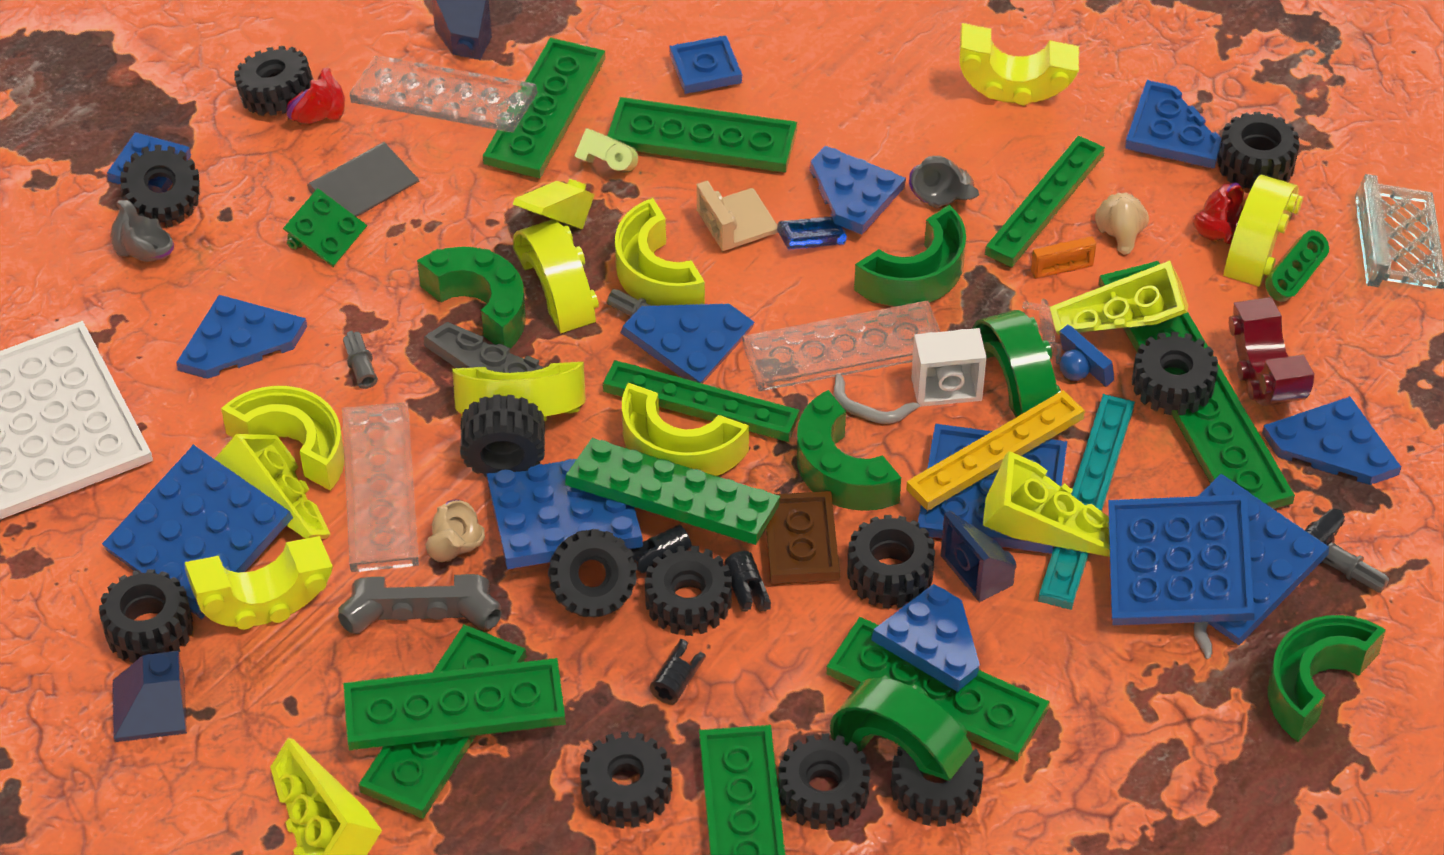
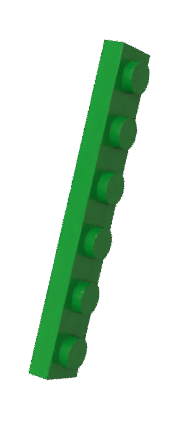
M1078 135L986 245L985 255L1013 267L1103 158L1105 147Z
M614 360L603 382V392L623 397L627 384L631 383L658 393L659 407L709 421H713L718 415L749 425L750 432L789 442L799 420V409Z

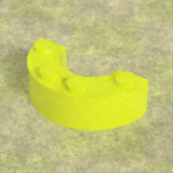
M962 23L959 62L961 71L968 83L987 98L1026 105L1053 97L1073 82L1079 72V46L1049 41L1046 47L1036 54L1025 57L1011 56L1001 52L994 46L990 28Z
M1262 174L1258 176L1240 215L1223 276L1260 287L1264 276H1268L1274 268L1276 258L1271 256L1279 232L1284 234L1292 213L1298 214L1300 211L1303 196L1298 195V185Z
M653 198L648 199L632 208L622 218L615 234L616 271L625 291L637 300L644 298L646 303L651 306L705 304V281L692 260L672 262L659 258L654 254L657 249L666 245V218Z
M552 219L516 231L513 238V250L525 270L534 267L545 293L548 312L560 334L595 323L594 309L599 307L598 299L594 290H590L582 266L585 265V257L582 249L579 246H574L569 227L567 225L562 226L557 220Z
M584 362L551 363L543 369L518 373L494 372L487 370L486 367L452 369L455 409L461 413V417L464 410L469 409L471 403L479 402V399L483 397L491 398L497 394L501 396L515 395V398L519 399L522 397L527 399L528 403H534L538 406V410L542 411L545 421H547V416L579 412L580 406L586 401Z
M631 383L627 384L622 397L623 438L627 449L637 450L643 454L669 460L672 463L698 469L714 476L721 475L735 467L749 452V425L718 415L711 423L701 428L686 430L673 427L664 422L659 416L658 393Z
M268 386L243 393L221 408L227 435L233 438L236 434H271L298 440L303 444L300 449L304 477L330 491L336 485L344 467V447L339 419L333 408L324 399L310 391L297 387Z
M320 536L286 542L283 552L275 561L264 568L252 572L237 573L229 571L223 567L219 556L185 562V572L202 613L218 624L238 627L242 630L269 622L280 623L287 620L292 613L304 607L320 591L325 589L333 568Z

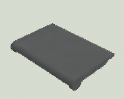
M382 142L307 184V187L312 194L319 188L357 217L418 183L419 179L385 142Z

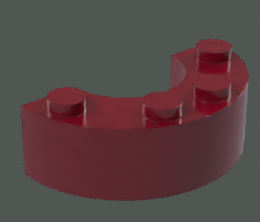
M1272 297L1234 302L1233 316H1230L1228 321L1229 330L1232 336L1235 335L1239 358L1237 374L1241 381H1246L1250 400H1255L1261 406L1305 400L1312 390L1315 374L1304 354L1288 357L1283 340L1282 315Z

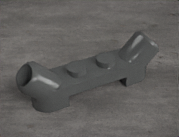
M475 574L454 575V586L386 588L385 577H364L354 581L351 598L338 607V618L341 625L352 634L361 633L376 620L396 619L405 621L409 619L430 618L435 620L466 618L478 629L486 631L497 625L502 613L501 604L490 595L489 580Z

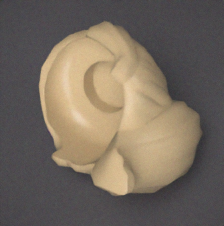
M1116 193L1115 195H1110L1097 208L1095 220L1101 233L1106 232L1116 238L1118 251L1121 254H1129L1134 248L1137 234L1148 225L1149 214L1141 201L1129 193Z
M459 499L451 500L437 507V512L432 522L433 535L428 537V542L425 545L428 555L435 561H451L458 554L470 552L480 547L485 539V529L478 524L475 510L469 503Z

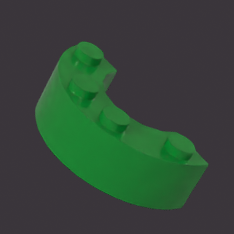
M948 205L926 219L924 246L927 250L920 254L898 257L878 249L856 263L854 290L871 302L897 307L923 306L947 294L958 283L964 268L966 230L959 214Z
M475 247L436 249L417 260L420 287L441 303L450 298L460 296L475 297L486 302L487 305L481 310L483 336L494 345L501 344L510 349L516 344L523 333L526 322L524 286L520 274L508 260L489 249Z
M1012 310L977 320L974 323L972 329H980L986 359L996 357L1003 370L1008 387L1009 406L1015 417L1061 392L1060 387L1056 385L1050 361L1052 358L1051 346L1047 340H1042L1034 317L1029 318L1020 310Z
M829 390L814 398L801 414L797 428V466L805 484L812 492L831 491L832 504L846 509L870 511L899 504L901 476L883 455L871 459L855 458L838 449L835 444L845 437L846 410Z
M1328 615L1307 620L1294 627L1285 635L1278 645L1268 682V701L1274 717L1292 738L1299 742L1319 720L1325 694L1315 686L1312 676L1320 671L1329 669L1347 670L1360 676L1379 655L1386 629L1368 620L1353 616Z
M888 676L870 678L861 682L833 715L830 722V734L834 741L837 735L845 738L844 745L848 746L852 741L857 745V750L862 751L874 735L882 736L904 749L915 761L921 772L949 781L973 751L966 736V728L929 698L924 689L917 685L908 686Z

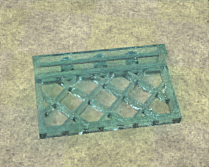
M1365 174L1356 191L1355 200L1366 285L1379 287L1382 280L1444 289V261L1433 192L1378 184L1377 175ZM1381 195L1392 198L1396 203L1392 206L1381 198ZM1410 201L1424 202L1425 208L1420 210ZM1403 207L1412 217L1407 219L1397 210ZM1390 216L1399 226L1393 228L1384 218ZM1419 220L1428 228V231L1424 233L1413 223ZM1407 230L1416 239L1410 242L1400 232ZM1392 238L1403 248L1397 251L1387 241ZM1423 243L1432 253L1427 256L1416 246ZM1409 252L1420 262L1414 265L1403 255ZM1397 262L1406 271L1391 270V263ZM1426 266L1435 273L1436 277L1427 276L1420 269Z

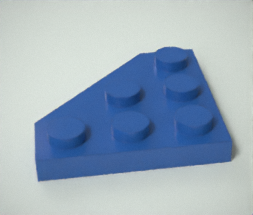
M1146 80L1126 138L1125 149L1215 169L1220 151L1221 137L1216 132L1212 133L1205 125L1206 120L1193 105H1187L1182 99V92L1176 86Z
M826 145L810 163V172L819 183L818 189L825 204H829L834 224L861 235L905 188V177Z
M218 295L176 362L178 371L209 379L220 375L219 370L237 365L238 368L263 360L262 356L277 350H280L281 354L291 351L296 347L307 328L306 318Z
M730 304L641 306L623 325L620 333L680 377L703 384L752 330L755 322Z
M1351 397L1263 426L1262 435L1278 458L1292 461V458H1297L1312 463V468L1335 475L1340 471L1358 477V482L1368 485L1400 474L1401 465Z
M935 584L931 585L873 630L872 641L957 692L978 675L980 664L962 600Z

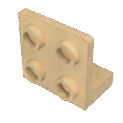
M708 180L696 184L697 211L722 251L778 233V225L753 188L722 198L720 192L714 191Z

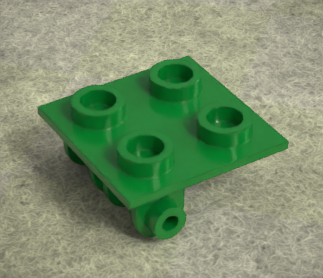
M317 188L283 227V230L288 233L287 245L290 248L297 249L306 246L334 267L368 225Z

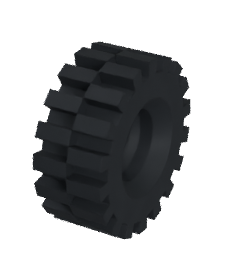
M279 46L277 50H274L273 47H268L266 52L256 51L254 52V57L247 56L244 59L245 64L239 63L237 66L238 70L234 73V79L245 109L248 108L249 112L255 113L257 111L258 115L262 116L266 112L273 116L277 114V111L281 110L284 114L286 113L288 103L301 92L308 90L311 87L310 80H314L307 57L304 56L301 50L297 52L294 47H290L288 50H286L285 46Z
M155 145L154 151H149L147 146L141 148L142 155L140 156L134 152L131 155V163L128 161L124 163V172H121L120 175L121 198L134 205L137 215L150 219L156 218L159 222H165L166 228L172 227V220L176 219L178 224L185 221L184 214L186 213L190 217L194 212V206L197 207L199 202L198 169H195L194 161L192 159L187 161L186 153L182 150L178 155L175 154V147L168 146L167 151L162 150L161 145ZM156 177H165L170 179L173 185L167 192L156 193L149 190L148 182Z
M1171 332V337H1166L1165 333H1159L1157 340L1151 336L1146 339V345H1140L1138 353H1136L1132 376L1134 392L1136 396L1141 394L1140 401L1144 405L1151 402V409L1156 412L1160 407L1165 409L1164 414L1171 415L1172 410H1178V415H1185L1186 409H1190L1194 413L1198 411L1199 404L1205 407L1208 404L1209 398L1213 396L1218 372L1217 356L1212 357L1213 350L1210 346L1204 349L1205 342L1199 338L1194 342L1192 341L1193 335L1187 333L1184 338L1178 337L1179 332ZM1171 367L1179 368L1185 371L1186 374L1174 375L1166 372L1164 369Z
M599 529L576 532L565 539L552 555L548 569L549 586L551 591L554 592L558 603L566 607V610L576 613L582 617H600L619 609L632 595L633 587L637 582V563H634L632 557L634 554L631 549L625 546L626 542L621 538L613 536L614 533L599 531ZM596 560L604 566L606 576L601 585L588 587L581 582L579 568L585 561Z
M678 546L677 553L673 554L670 549L664 551L663 559L657 556L653 560V567L648 566L646 571L645 601L646 608L649 610V616L653 621L658 619V626L662 629L669 625L671 633L677 635L679 629L685 630V636L693 635L694 629H699L700 634L706 633L707 625L709 624L716 628L720 625V618L725 620L728 616V609H731L732 576H730L728 565L723 566V559L719 555L713 559V551L707 548L704 553H700L699 546H691V551H685L684 546ZM683 587H694L702 591L700 595L693 598H684L675 594L677 590Z
M621 732V738L615 739L612 733L606 736V743L603 744L600 740H597L593 743V752L588 749L584 754V762L581 761L580 766L581 792L583 802L586 807L590 806V814L596 818L601 814V822L609 825L611 820H615L616 828H624V822H631L632 828L640 827L639 820L645 819L648 824L654 820V812L661 815L665 811V803L669 804L672 791L670 758H667V752L663 746L657 749L656 740L650 738L648 742H645L644 734L637 732L635 738H629V732ZM629 770L638 773L640 780L630 785H621L615 783L612 780V776L620 771Z
M822 733L821 740H815L814 734L806 736L805 744L800 739L794 742L793 751L787 748L784 752L783 760H780L778 792L780 793V803L782 806L786 805V813L790 818L797 814L796 822L804 825L807 820L811 822V829L819 830V824H826V830H833L835 822H839L844 827L849 824V816L855 820L860 816L861 808L865 809L869 797L870 766L869 763L866 764V756L863 751L857 754V745L851 741L846 746L844 745V737L837 735L834 741L829 740V734ZM827 776L836 780L838 786L829 791H821L813 788L810 785V781L816 777Z
M899 746L897 755H894L892 762L891 788L893 800H898L900 811L903 813L909 809L908 818L915 821L920 816L923 818L922 824L930 826L931 820H938V826H946V821L950 818L953 824L961 821V813L968 817L973 811V806L977 807L982 791L984 767L983 761L979 762L980 754L978 750L972 751L950 781L933 783L923 777L924 772L918 769L915 761Z

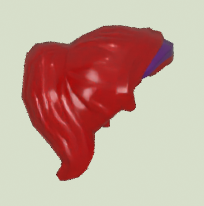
M323 68L318 76V80H310L311 87L298 94L288 103L286 114L289 119L302 124H312L326 117L331 120H338L343 116L345 95L341 85L332 76L330 68Z
M1238 183L1223 184L1222 187L1208 196L1204 209L1197 213L1193 220V225L1199 235L1212 241L1224 240L1226 244L1231 245L1243 210L1241 204L1244 198V191Z

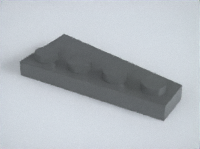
M449 322L444 323L424 336V346L456 368L486 367L487 370L504 373L528 372L544 368L539 366V360L528 355L524 359L511 354L509 347L501 344H487L483 342L482 336Z

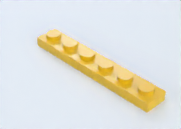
M1062 390L907 481L906 490L928 511L998 470L1009 451L1022 456L1083 420L1085 410Z

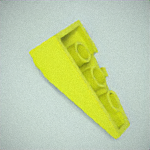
M569 179L567 184L555 181L514 199L513 205L583 229L595 194L585 190L587 184Z
M1167 261L1049 308L1055 330L1060 335L1059 331L1066 325H1071L1078 332L1155 325L1187 313L1189 306L1182 283L1171 261Z
M236 434L214 458L289 510L293 519L286 526L305 539L320 536L321 539H327L331 535L317 505L308 500L305 495L309 490L306 482L298 480L295 474L298 465L294 457L277 435Z
M1009 451L1005 455L986 496L983 526L1015 539L1110 557L1109 517L1094 505H1084L1072 496L1073 489L1065 483L1059 486L1047 477L1046 473L1048 470L1040 464Z
M287 738L270 768L279 801L286 803L289 819L285 823L288 832L294 833L297 847L293 849L294 855H367L382 832L379 825L369 811L294 739Z

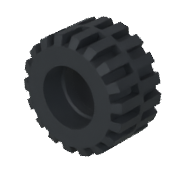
M1254 112L1253 114L1243 113L1241 117L1235 116L1232 118L1231 123L1225 125L1221 138L1218 167H1220L1222 176H1227L1228 182L1232 184L1238 183L1243 189L1248 188L1250 191L1261 174L1289 182L1295 170L1300 141H1298L1299 135L1294 131V127L1290 123L1286 124L1285 119L1281 117L1276 118L1273 116L1274 114L1267 113V115L1261 114V112Z
M497 394L491 398H480L479 402L471 403L469 409L464 410L461 418L460 454L461 458L464 459V464L467 467H472V471L475 473H483L487 477V473H497L501 470H511L513 472L528 471L530 467L540 464V461L544 459L545 420L542 411H539L538 406L534 403H528V400L522 397L519 399L515 398V395L501 396Z
M884 515V519H879L878 517L871 518L870 524L863 522L859 525V530L854 531L851 535V542H849L847 576L850 579L852 590H857V596L862 600L868 598L869 604L874 606L880 603L883 604V608H890V605H897V608L904 607L906 602L912 601L932 584L935 559L933 538H929V532L926 528L919 529L918 522L914 520L908 522L904 516H899L897 519L892 518V515ZM892 558L900 560L903 563L890 565L882 563L879 560Z
M147 569L146 573H140V570L133 571L132 576L127 577L123 575L119 577V583H111L107 587L109 593H103L101 597L102 605H99V614L109 648L113 653L117 652L120 659L126 660L129 658L130 663H134L142 655L180 652L179 646L187 645L189 642L188 635H191L193 632V619L184 586L180 585V581L176 577L170 578L169 573L164 571L156 574L155 570ZM158 613V615L148 620H135L144 614Z

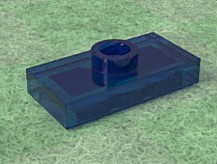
M831 216L779 221L777 231L788 250L845 244L847 238L842 226L834 224Z

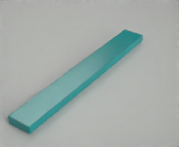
M1105 394L1102 395L1071 493L1072 496L1084 505L1092 504L1100 511H1103L1132 417L1135 401ZM1054 546L1039 593L1038 602L1072 610L1089 553Z

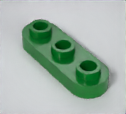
M1309 230L1300 236L1267 276L1265 287L1268 294L1274 300L1285 302L1295 296L1329 253V243L1322 233L1316 230Z

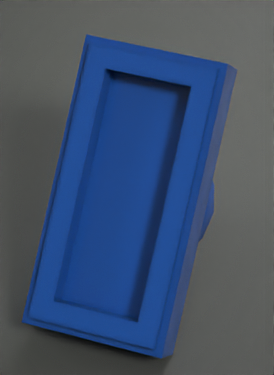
M1066 325L1059 331L1062 349L1065 351L1060 359L1059 367L1065 378L1071 381H1079L1090 373L1105 387L1114 381L1113 363L1108 357L1071 325Z

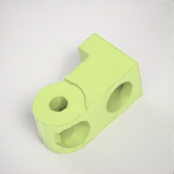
M586 128L575 153V157L593 163L596 156L607 161L612 169L621 172L632 171L637 166L639 160L636 150L588 128Z

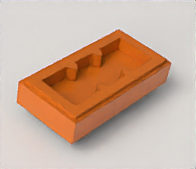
M1093 236L1033 249L1031 272L1034 278H1040L1093 266L1097 243Z

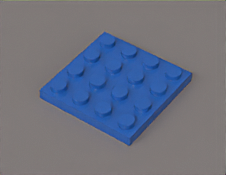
M935 424L927 469L992 431ZM1049 439L1022 455V457L1036 462L1048 470L1046 476L1059 486H1062L1068 441ZM998 470L928 511L922 505L920 507L919 529L926 528L929 532V537L942 538L944 513L951 511L997 541L1001 547L1050 554L1053 552V546L1011 538L983 526L985 499Z
M193 444L102 545L108 552L134 571L140 570V573H146L147 569L155 570L156 574L164 571L169 573L170 578L176 577L180 581V585L184 586L191 612L200 619H203L205 615L198 606L187 578L185 562L219 556L223 567L227 570L237 573L245 572L293 519V516L289 510Z
M577 459L538 464L530 467L528 471L513 472L511 470H501L497 473H487L489 492L507 569L550 562L557 547L569 536L582 530L599 529V531H609L614 533L613 536L621 538L626 542L625 546L628 549L643 547L642 533L633 506L566 486V474Z
M1220 474L1199 496L1247 494L1255 620L1208 622V624L1240 645L1329 554V547L1235 482Z
M1247 494L1108 500L1112 625L1255 620Z

